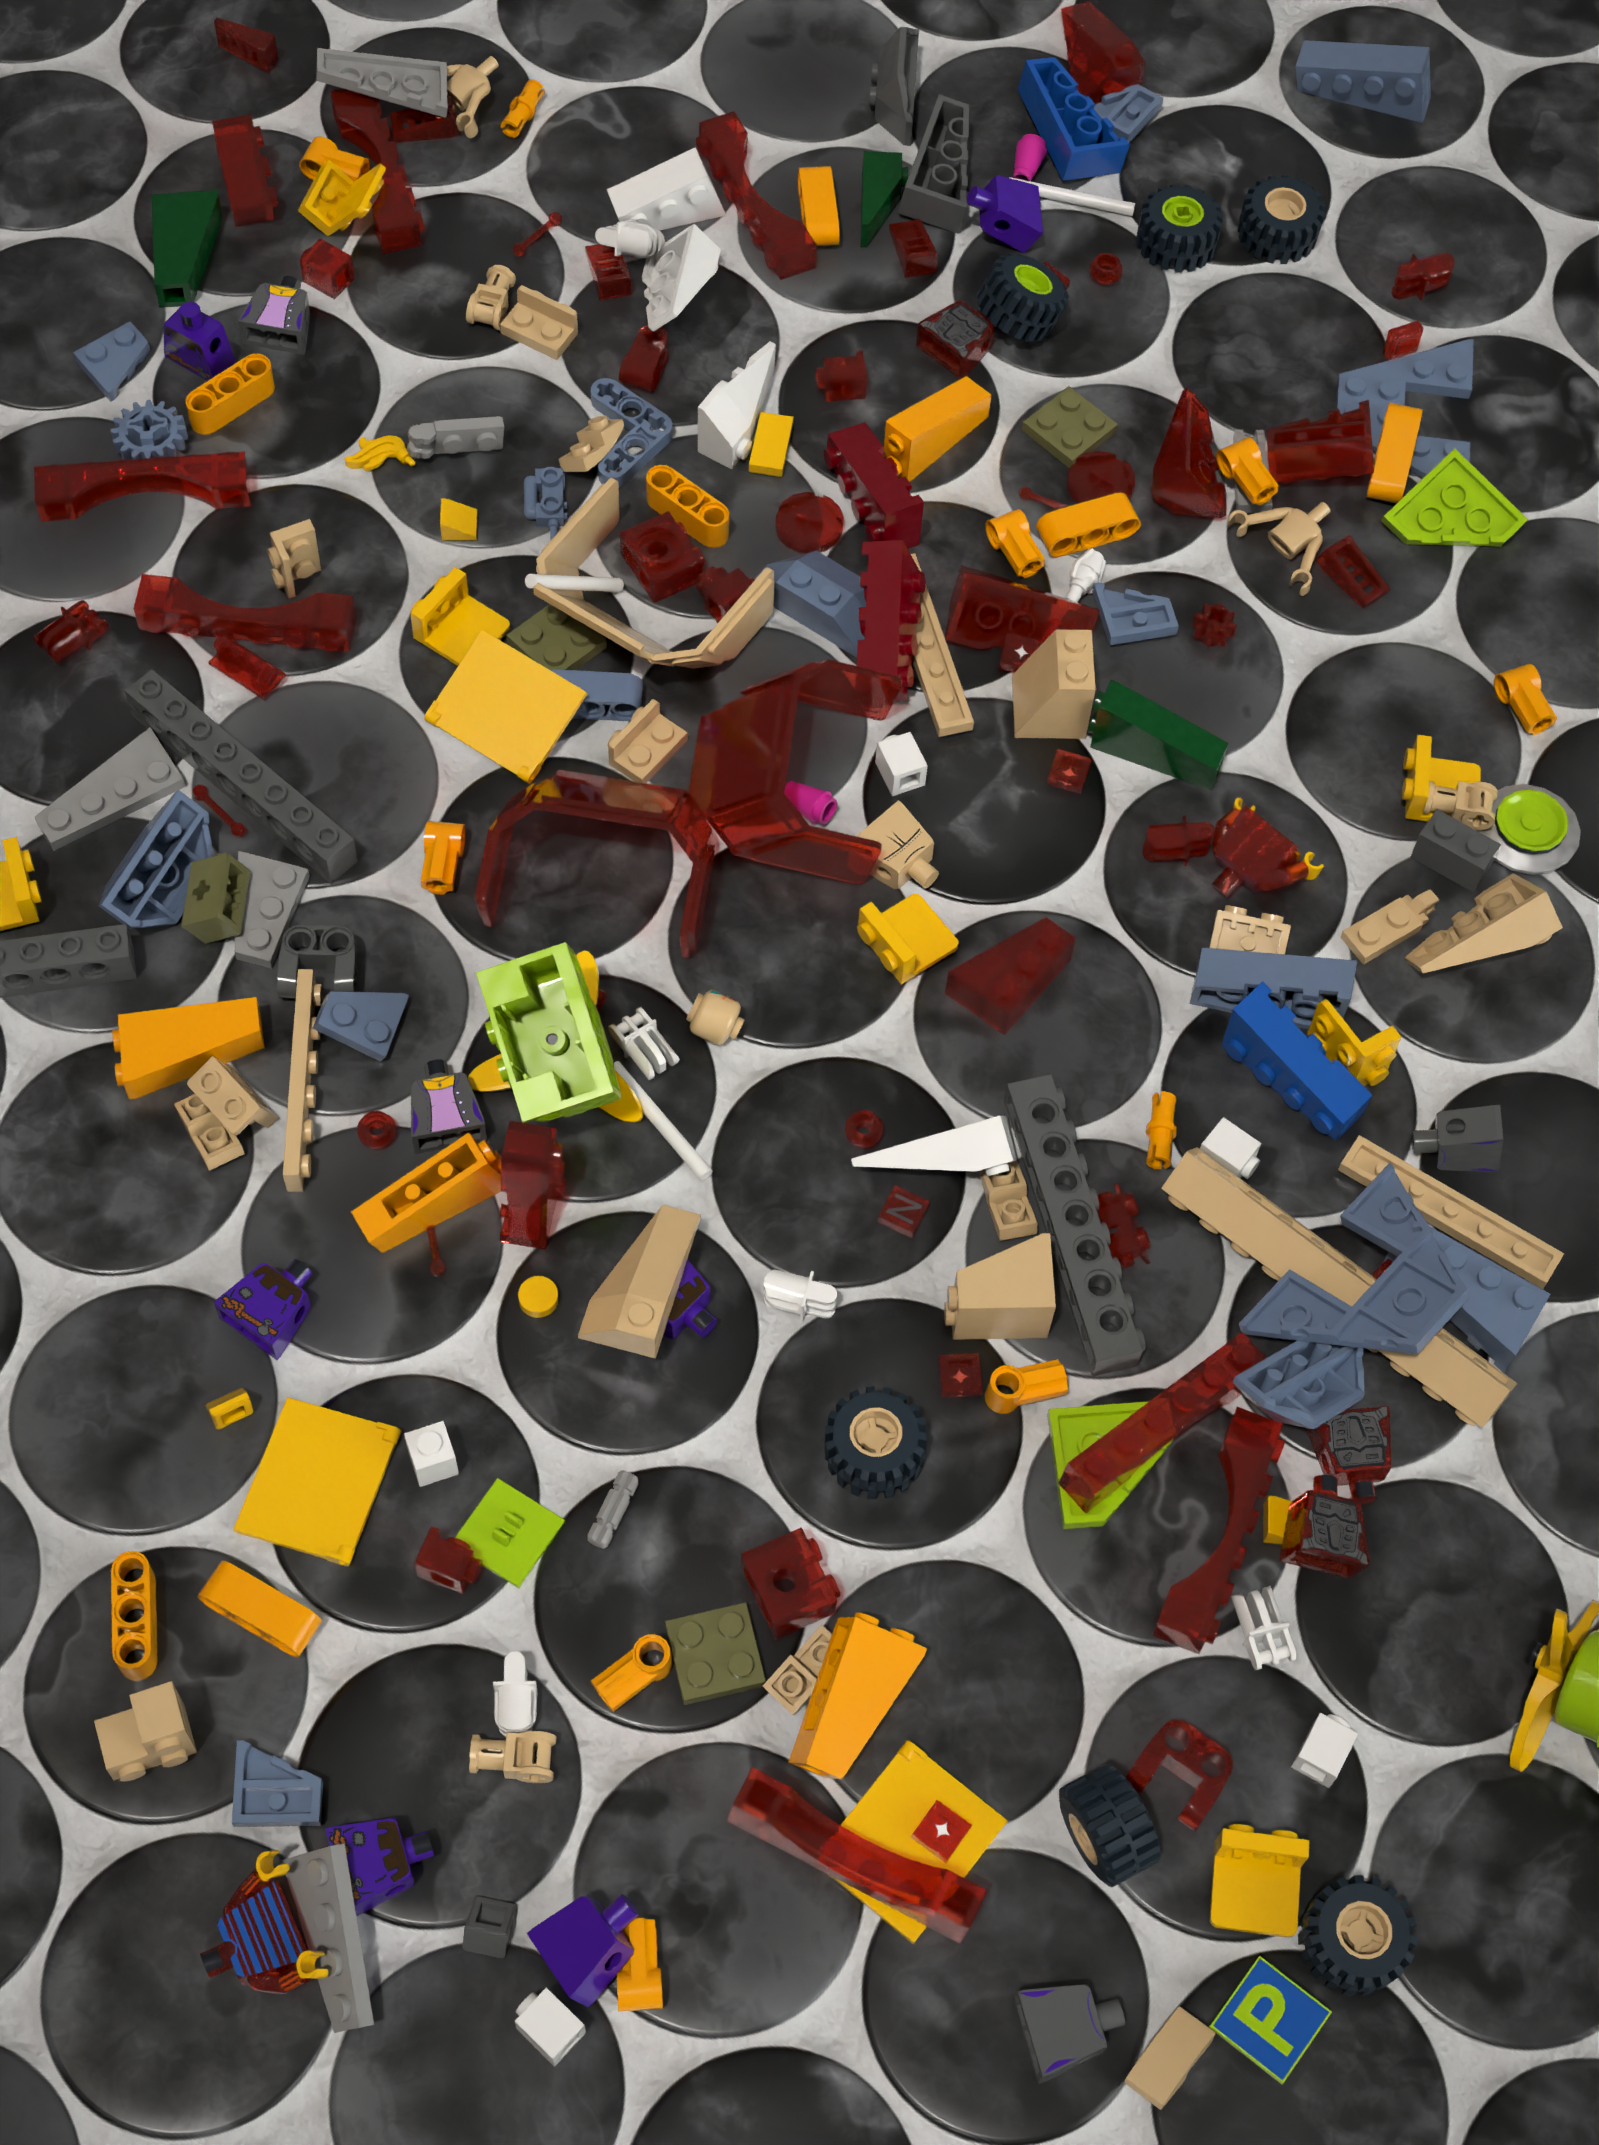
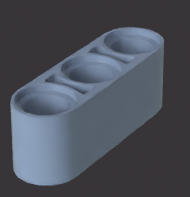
M551 670L588 693L573 716L575 719L631 721L635 711L641 707L643 682L642 679L634 674Z

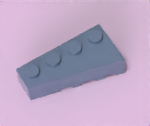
M1304 40L1295 66L1297 91L1420 123L1424 122L1431 98L1429 47Z
M1202 948L1196 966L1189 1004L1232 1013L1233 1008L1263 981L1272 990L1268 997L1280 1009L1286 1005L1296 1015L1292 1021L1297 1027L1309 1029L1316 1007L1324 999H1327L1340 1016L1344 1018L1352 996L1357 960Z
M1430 1227L1441 1250L1446 1253L1454 1272L1465 1285L1469 1298L1447 1323L1451 1321L1468 1336L1467 1341L1478 1351L1480 1349L1484 1350L1495 1360L1494 1365L1505 1374L1551 1294ZM1388 1252L1383 1265L1388 1268L1397 1256Z

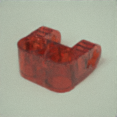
M1172 1720L1167 1722L1148 1743L1126 1778L1133 1788L1142 1794L1160 1766L1163 1765L1197 1789L1177 1819L1196 1832L1226 1784L1233 1769V1761L1230 1754L1222 1746L1189 1723L1182 1720ZM1169 1736L1179 1738L1183 1742L1185 1750L1182 1752L1170 1750L1165 1743V1738ZM1211 1761L1219 1767L1220 1776L1210 1777L1202 1771L1201 1762Z

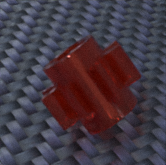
M1221 603L1209 606L1204 604L1202 613L1194 614L1192 625L1196 627L1194 638H1199L1206 644V647L1225 646L1227 636L1234 637L1237 625L1233 623L1235 613L1229 612Z

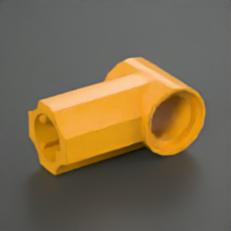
M321 136L315 137L299 163L302 173L311 180L315 179L321 165L328 160L333 162L353 181L367 173L370 168L368 158L338 150L334 142Z
M1251 437L1242 439L1217 451L1216 459L1222 474L1228 479L1234 478L1252 504L1256 503L1259 506L1265 504L1278 492L1279 485L1262 463L1259 447Z
M1017 509L986 521L985 529L990 544L996 550L1001 548L1017 576L1028 578L1044 567L1045 558L1030 536L1029 523L1022 510Z
M1526 664L1495 675L1494 688L1497 697L1504 704L1510 703L1527 733L1537 735L1554 725L1557 717L1541 692L1540 675L1534 665Z
M427 821L424 833L425 858L421 875V887L432 894L444 895L448 891H453L458 857H462L464 852L465 824Z
M1057 1359L1020 1368L1011 1365L998 1367L991 1375L985 1392V1402L994 1412L1008 1414L1020 1405L1065 1396L1068 1393L1064 1366ZM996 1386H1008L1014 1393H1001Z
M648 1634L639 1638L631 1651L591 1680V1684L612 1712L652 1682L666 1678L671 1672L673 1662L667 1641L655 1634ZM650 1650H658L664 1654L663 1660L655 1666H648L641 1662L644 1654Z
M635 1918L622 1930L633 1946L634 1952L617 1973L618 2012L663 2009L661 1968H657L658 1948L655 1920Z

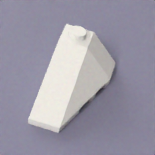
M695 224L665 242L663 249L658 254H653L646 258L642 281L647 285V289L644 290V296L649 300L646 312L648 327L652 331L677 317L718 270L721 249Z
M769 341L749 358L745 369L737 367L732 372L731 378L733 379L730 382L721 380L698 406V452L730 469H733L740 459L744 460L751 451L752 439L775 367V343Z
M1008 1116L993 1117L851 1159L853 1166L973 1172L985 1170L987 1177L1009 1171L1008 1163L1017 1160Z

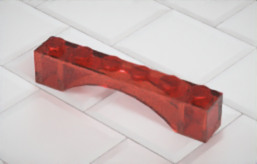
M347 89L330 91L333 116L341 138L365 152L376 166L381 163L386 167L382 176L384 184L380 188L379 195L372 206L374 230L382 253L387 254L421 246L420 232L425 230L423 218L420 211L415 212L413 209L416 207L414 194L411 187H405L407 177L403 164L397 165L396 161H399L396 144L394 141H388V138H390L389 126L386 118L380 119L379 115H382L379 99Z
M735 111L699 122V137L696 138L699 154L707 158L713 177L715 179L719 178L727 200L733 201L739 220L748 226L754 245L760 246L768 268H773L780 280L815 269L817 245L803 222L790 218L774 209L759 196L751 185L744 167L747 158L748 133Z
M245 451L135 460L122 459L119 461L85 462L66 465L53 464L34 467L35 503L41 522L77 519L90 509L106 501L143 492H168L185 495L200 500L215 509L251 506L249 470Z
M142 574L133 608L139 629L152 633L169 632L189 637L196 635L216 637L221 640L252 641L257 644H282L294 648H320L326 651L339 650L349 652L356 621L353 596L317 592L303 600L283 606L240 608L207 599L188 588L177 577Z
M1241 1332L1068 1462L1058 1484L1083 1512L1087 1513L1112 1494L1140 1466L1178 1434L1208 1413L1231 1403L1240 1396L1242 1392L1233 1383L1235 1376L1267 1357Z
M1238 1406L1236 1407L1218 1454L1225 1473L1229 1495L1228 1519L1223 1539L1206 1563L1189 1577L1171 1586L1152 1636L1196 1654L1200 1653L1205 1642L1213 1644L1221 1621L1214 1619L1218 1605L1227 1606L1234 1584L1227 1582L1232 1568L1239 1571L1247 1547L1240 1545L1244 1532L1252 1534L1260 1511L1253 1509L1257 1496L1265 1498L1273 1477L1266 1473L1269 1462H1278L1285 1440L1278 1438L1283 1424Z
M753 1767L739 1791L727 1819L728 1822L959 1944L970 1929L987 1892L986 1889L948 1869L930 1866L905 1858L859 1837L822 1814L788 1785Z

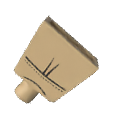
M899 800L850 841L848 861L892 889H900L911 878L926 889L934 883L939 875V871L929 864L933 856V839Z

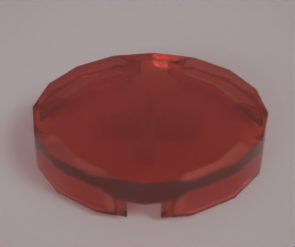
M1094 451L1083 454L1073 466L1071 465L1068 471L1067 489L1072 499L1078 504L1120 492L1125 493L1130 500L1134 493L1135 473L1128 462L1116 459V455L1110 452Z
M802 492L784 500L779 506L775 520V530L779 540L787 548L798 553H809L816 550L818 552H825L836 545L842 536L844 516L840 506L830 497L823 495L822 498L814 496V492Z

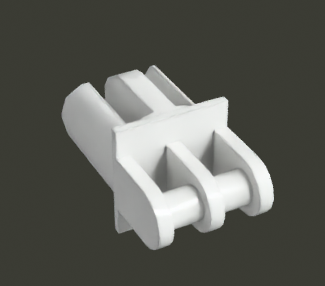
M636 219L620 221L616 225L599 228L595 234L598 243L615 247L614 256L626 254L647 258L653 254H658L665 244L664 235L660 230L649 225L636 223Z
M641 1007L636 1009V1014L632 1017L624 1016L622 1023L617 1026L614 1024L608 1026L611 1036L624 1051V1057L630 1056L648 1080L654 1078V1071L660 1074L666 1070V1061L670 1066H674L680 1060L657 1030L656 1020H652ZM640 1024H643V1025H644L643 1027H641V1028H639V1029H638V1027H637V1026H639ZM627 1032L630 1033V1035L624 1037V1034H626Z
M772 1270L767 1273L764 1280L763 1301L768 1307L800 1315V1322L803 1323L805 1314L820 1318L832 1317L836 1309L837 1291L831 1285L813 1281V1271L810 1272L809 1277Z
M1271 1586L1262 1589V1596L1258 1590L1249 1592L1246 1600L1242 1594L1231 1596L1245 1636V1641L1242 1645L1243 1648L1246 1647L1255 1670L1262 1669V1664L1269 1662L1272 1666L1278 1665L1279 1660L1288 1658L1289 1661L1296 1660V1650L1288 1630L1290 1624L1289 1622H1283ZM1280 1638L1283 1646L1276 1648L1273 1640ZM1263 1643L1265 1651L1258 1652L1256 1644Z
M513 1651L508 1653L504 1660V1681L493 1682L495 1723L500 1733L505 1737L507 1733L532 1731L537 1715L538 1691L536 1681H527L525 1657L522 1653Z

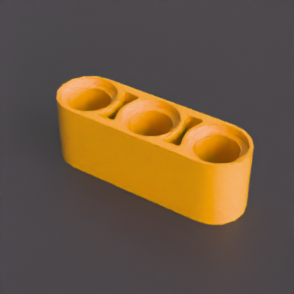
M831 166L799 167L798 192L806 247L839 245V219Z
M262 354L248 355L191 391L186 397V407L193 431L203 435L214 433L270 397L275 390L271 362L268 357Z
M1388 403L1367 490V498L1395 504L1403 498L1423 409Z
M657 465L649 469L646 475V500L652 509L707 547H721L728 541L729 510L723 503L667 465Z
M1121 492L1051 511L1043 515L1036 523V529L1052 557H1062L1125 539L1136 533L1141 526V521L1125 493Z
M127 1551L116 1557L111 1568L112 1654L118 1668L126 1678L140 1681L152 1675L157 1666L156 1579L147 1558L138 1551ZM133 1569L143 1570V1574L138 1580L133 1582L124 1581L129 1571ZM131 1610H144V1614L138 1621L133 1623L125 1622V1617ZM136 1649L145 1651L143 1658L139 1662L134 1664L125 1662L127 1655L131 1651Z
M224 1560L219 1563L197 1596L210 1609L296 1658H299L322 1623L321 1618L309 1608Z

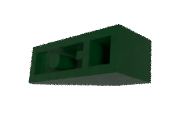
M864 151L860 247H868L900 201L901 187H905L908 180V167L902 166V153Z

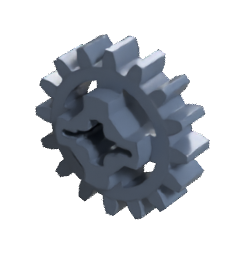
M147 400L143 407L134 402V410L129 411L124 408L121 410L123 419L114 418L115 428L111 429V435L116 453H121L124 462L132 459L134 467H138L142 462H146L148 469H152L154 462L157 461L162 466H165V458L170 457L176 460L178 458L176 450H185L186 448L184 440L188 439L184 417L177 414V409L174 406L166 410L164 401H161L157 406H153L151 400Z

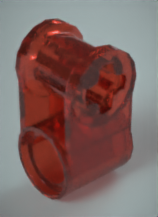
M646 325L640 329L630 351L622 361L619 372L620 382L651 392L655 390L669 358L668 351L665 348L668 336L663 327L652 331Z

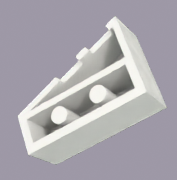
M696 147L607 189L619 221L636 219V223L649 225L658 230L726 216Z

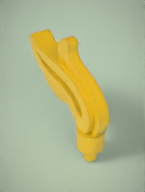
M391 435L374 440H366L365 437H361L359 439L361 451L353 456L344 458L346 467L351 469L364 468V471L380 467L389 457L397 458L404 465H415L411 455H408L409 452H407L403 440Z

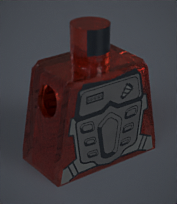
M956 301L918 323L916 346L957 378L962 379L970 374L990 350L993 342L994 326L984 316L981 308L975 311L965 302Z
M1389 1406L1345 1410L1315 1429L1306 1428L1323 1475L1336 1477L1337 1486L1349 1485L1354 1504L1361 1505L1375 1501L1377 1497L1373 1482L1385 1480L1392 1464Z
M1318 1475L1313 1478V1490L1306 1491L1289 1505L1280 1561L1349 1579L1370 1566L1362 1507L1355 1500L1338 1496V1479L1336 1477Z

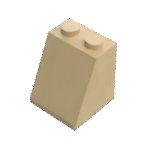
M1056 629L1012 675L1014 738H1086L1096 690L1092 630Z
M1042 1233L957 1271L954 1286H948L947 1302L944 1303L945 1326H952L953 1340L1048 1337L1056 1308L1050 1233Z

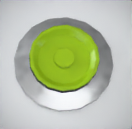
M1527 784L1505 786L1497 791V799L1492 805V812L1495 815L1494 825L1485 830H1476L1501 844L1494 861L1511 871L1529 875L1551 873L1568 864L1579 847L1581 833L1575 812L1563 798L1545 788Z

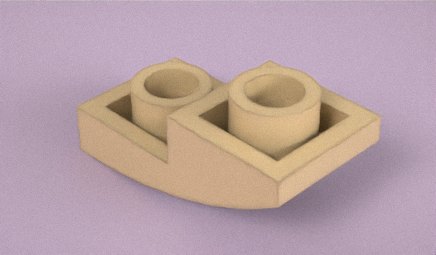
M598 416L590 419L588 426L577 432L579 443L571 446V452L559 458L563 472H585L599 463L619 438L624 427L623 419H608L607 416Z
M196 1094L174 1104L209 1171L245 1154L237 1136L232 1134Z
M1017 1160L1008 1163L1010 1170L987 1177L985 1170L979 1171L999 1241L1037 1234V1220L1027 1198V1184Z
M822 1624L795 1655H790L763 1685L792 1715L799 1712L809 1702L832 1633Z
M1179 2006L1146 2048L1124 2083L1158 2109L1162 2110L1183 2084L1189 2070L1212 2043L1216 2033Z

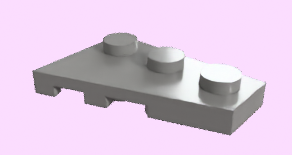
M238 851V861L250 870L241 934L235 936V956L237 960L272 969L282 945L283 935L290 926L310 878L309 870L300 866Z

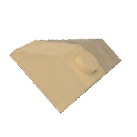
M1513 873L1474 898L1477 904L1466 914L1459 911L1451 918L1453 925L1448 930L1434 932L1410 952L1405 959L1407 964L1421 973H1427L1545 943L1552 937V934L1563 927L1547 891Z
M666 1205L660 1207L591 1297L578 1334L579 1339L656 1359L701 1214Z

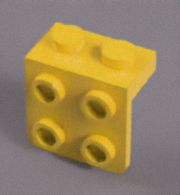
M330 160L326 161L321 165L298 212L326 236H330L338 229L344 231L356 217L362 219L371 209L372 203L370 199L384 184L382 176L386 167L380 163L353 181Z
M454 567L446 576L440 577L435 583L433 590L424 599L418 600L410 612L413 638L459 666L481 630L486 631L499 640L510 630L508 619L468 595L466 573L457 567Z
M1417 735L1413 748H1407L1404 756L1403 769L1408 770L1407 778L1403 782L1401 798L1406 800L1405 818L1429 821L1435 811L1432 810L1429 813H1423L1429 797V781H1433L1435 786L1453 789L1456 788L1458 781L1466 783L1480 782V766L1474 763L1431 758L1432 737Z
M17 837L2 840L7 861L0 862V931L40 922L36 903L42 902L36 880L30 881L28 873L34 871L33 861L29 849L22 851Z
M919 894L910 895L882 913L872 901L859 909L857 931L861 939L872 948L884 967L896 977L901 985L958 949V939Z
M1327 999L1318 1003L1307 1033L1309 1036L1313 1033L1323 1043L1322 1046L1325 1049L1326 1057L1330 1061L1338 1059L1363 1086L1367 1084L1375 1086L1388 1076V1069L1392 1060L1397 1055L1396 1050L1401 1040V1035L1392 1025L1361 1042Z
M1242 1824L1229 1825L1228 1829L1223 1828L1217 1836L1214 1845L1210 1923L1215 1928L1284 1938L1293 1937L1298 1929L1300 1872L1302 1865L1309 1858V1840L1297 1839L1298 1835L1296 1833L1285 1830L1272 1831L1271 1835L1254 1833L1255 1829L1253 1827Z

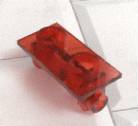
M219 636L214 641L213 647L216 649L217 654L208 662L209 665L263 700L287 676L286 673L276 668L273 664L265 661L229 636Z
M1114 1183L1117 1194L1112 1195L1111 1192L1099 1194V1210H1097L1101 1222H1105L1109 1230L1116 1227L1119 1228V1231L1110 1234L1111 1243L1109 1247L1112 1256L1118 1258L1121 1268L1132 1266L1135 1263L1134 1258L1139 1256L1146 1264H1149L1150 1260L1146 1250L1151 1248V1243L1144 1227L1138 1228L1135 1215L1140 1214L1135 1197L1132 1192L1126 1194L1118 1183Z

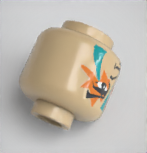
M709 990L705 995L699 993L686 1018L687 1021L691 1022L690 1031L692 1034L717 1046L724 1044L728 1037L735 1040L745 1019L739 1017L740 1003L716 990Z

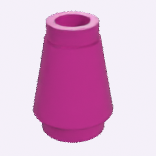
M1026 134L1017 142L1013 178L1026 181L1032 180L1047 155L1046 142L1042 137L1035 134Z
M793 780L789 781L782 791V800L786 801L812 824L820 823L825 825L836 812L837 800L832 797L829 791L797 783Z

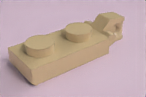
M1431 889L1416 896L1414 899L1409 895L1403 898L1400 897L1343 930L1340 938L1360 962L1366 964L1420 932L1422 926L1429 920L1427 915L1435 911V906L1439 899Z

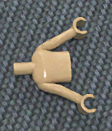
M492 56L487 58L477 68L468 64L447 66V77L453 76L447 81V99L462 111L466 109L464 113L457 116L456 125L459 131L464 130L468 138H474L478 134L474 114L481 100L491 90L487 76L499 67L498 62Z
M1321 502L1308 514L1300 509L1291 507L1276 508L1247 515L1244 511L1235 510L1229 515L1227 527H1230L1233 523H1241L1242 525L1238 528L1236 536L1242 537L1246 534L1249 525L1283 519L1268 532V539L1279 553L1290 560L1306 549L1300 568L1294 571L1290 581V586L1297 581L1305 583L1299 592V595L1304 596L1310 590L1312 582L1310 569L1323 541L1321 529L1317 523L1326 517L1331 510L1324 502Z

